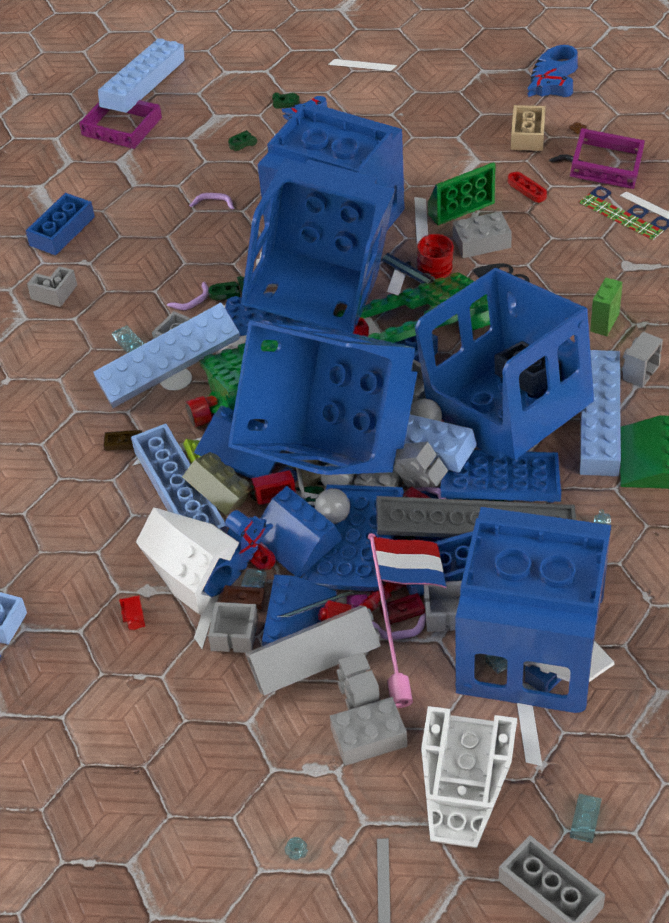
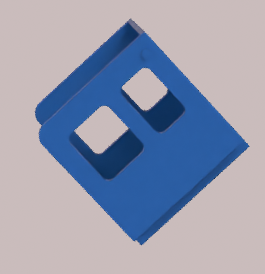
M313 103L309 108L302 106L267 144L268 153L258 163L261 198L284 159L306 164L307 160L310 159L376 177V184L394 188L395 193L387 231L405 209L402 129ZM268 206L263 213L264 224H266Z
M284 159L254 212L241 304L316 326L353 333L378 277L395 189L376 184V177L310 159L307 160L306 164ZM268 206L266 224L258 238L260 219ZM262 248L260 261L253 272L255 259ZM269 284L278 286L273 297H265L263 295ZM339 303L347 305L342 317L333 315Z
M494 268L423 315L416 323L415 332L426 399H431L439 405L442 412L441 420L445 423L473 429L476 447L497 459L507 455L516 460L594 402L587 308L503 270ZM510 292L514 294L516 299L517 315L512 312ZM487 294L490 329L476 340H473L470 306L473 302ZM457 314L461 349L436 366L431 336L432 331ZM573 335L575 342L570 340V337ZM521 341L529 344L528 347L506 362L502 372L503 378L495 374V354ZM545 356L548 389L532 396L520 389L519 375L526 368ZM558 361L561 362V382H560L559 364H558Z
M249 320L228 447L323 475L393 472L396 450L404 448L418 373L411 370L415 348L323 326ZM264 340H277L278 348L274 352L262 351L261 344ZM251 419H264L265 425L261 430H248V422ZM267 450H285L293 453H274ZM301 460H320L337 466H318Z
M486 507L480 508L479 516L475 521L461 582L460 599L455 617L457 694L572 713H580L586 709L599 608L604 597L611 525ZM486 654L507 659V684L499 685L476 680L475 655ZM530 661L568 668L570 670L569 693L560 695L524 688V662Z

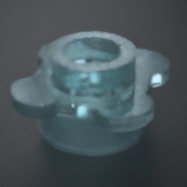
M600 509L599 514L594 517V523L610 525L611 517L608 513H604V509Z

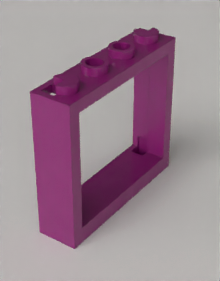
M139 100L127 113L145 117V119L131 134L98 126L97 123L110 110L100 107L99 102L79 122L82 136L135 149L162 118L161 108L158 104Z
M581 128L571 165L570 177L634 189L645 140ZM587 144L637 154L634 170L629 171L578 161L582 145Z

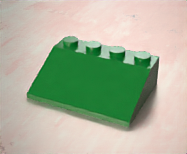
M493 162L436 184L428 200L429 217L437 225H441L495 204L496 164Z
M659 415L620 427L621 487L669 489V416Z

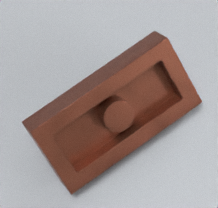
M224 585L221 602L256 604V608L262 610L265 588Z

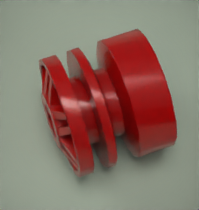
M429 234L422 237L417 246V270L429 273L435 279L448 277L453 268V242L441 234Z

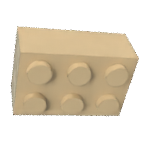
M514 105L511 150L543 151L546 106Z

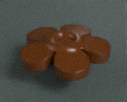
M574 122L573 125L569 126V129L575 134H580L581 128H587L586 125H581L578 122Z

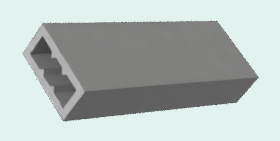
M360 605L245 653L259 692L267 695L339 664L340 659L361 652L366 653L380 647L379 640H381L378 629H374L372 623L374 618L371 610L367 609L366 606Z

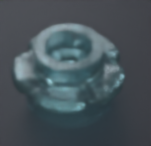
M299 837L291 838L287 842V846H285V853L292 860L303 858L308 852L306 849L307 844Z

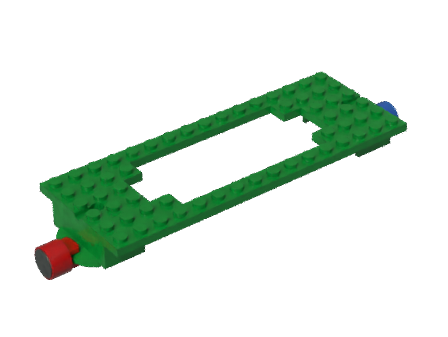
M459 272L452 273L450 277L437 278L432 283H422L414 289H404L399 295L389 294L384 299H374L365 305L360 318L363 317L364 319L403 305L414 309L429 304L432 307L424 311L425 315L473 283L474 280ZM510 292L512 312L517 315L516 299L514 294ZM487 294L473 302L470 306L472 331L490 325ZM345 310L339 311L334 316L342 317ZM455 314L436 328L457 322L458 315ZM408 321L403 323V326L397 328L390 327L385 332L372 333L368 337L395 343L416 336L415 327L417 321ZM264 340L261 344L262 351L274 352L278 348L277 340ZM245 343L239 344L234 349H224L216 355H206L204 359L199 360L201 367L206 372L211 393L208 397L200 396L186 401V410L194 427L210 423L221 405L234 411Z

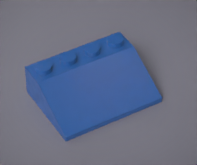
M221 405L210 421L194 453L200 456L208 452L214 453L220 457V461L226 466H230L235 472L251 479L270 475L278 462L228 447L234 411ZM251 419L248 422V430H261L265 424ZM267 450L274 453H285V450Z
M288 486L272 498L260 520L266 519V524L272 523L274 525L262 538L261 542L274 553L276 561L297 577H301L342 540L336 526Z
M274 574L262 646L320 623L321 620L318 619L319 611L325 604L291 617L277 616L335 596L337 591L297 576Z

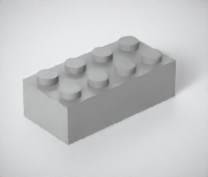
M530 835L499 866V881L550 923H590L604 908L605 894Z

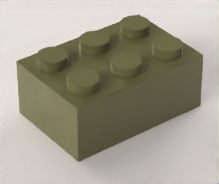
M208 452L195 459L182 478L222 513L228 515L241 507L254 489L250 487L248 481L235 474L233 468L226 466L220 461L221 459L218 455Z

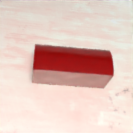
M290 470L252 478L258 505L270 503L272 498L286 486L296 493L294 478Z

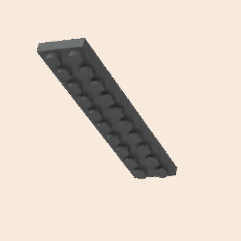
M377 496L376 498L377 535L451 538L474 530L475 521L479 516L481 507L576 520L575 505L388 496Z

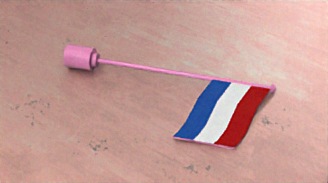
M371 533L368 535V539L371 542L395 673L387 680L388 689L396 707L403 708L411 705L413 699L408 676L398 671L382 581L398 584H428L446 588V582L437 543L423 540H391L376 537L375 534Z

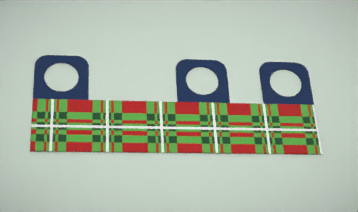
M598 186L578 202L651 240H654L669 227V220L662 216H658L651 223L642 220L641 218L649 210L640 205H634L628 211H624L604 201L612 192L602 186ZM602 189L605 190L607 194L604 196H598L596 194V191ZM641 208L644 212L637 215L633 213V209ZM658 220H665L667 225L658 226L656 222Z

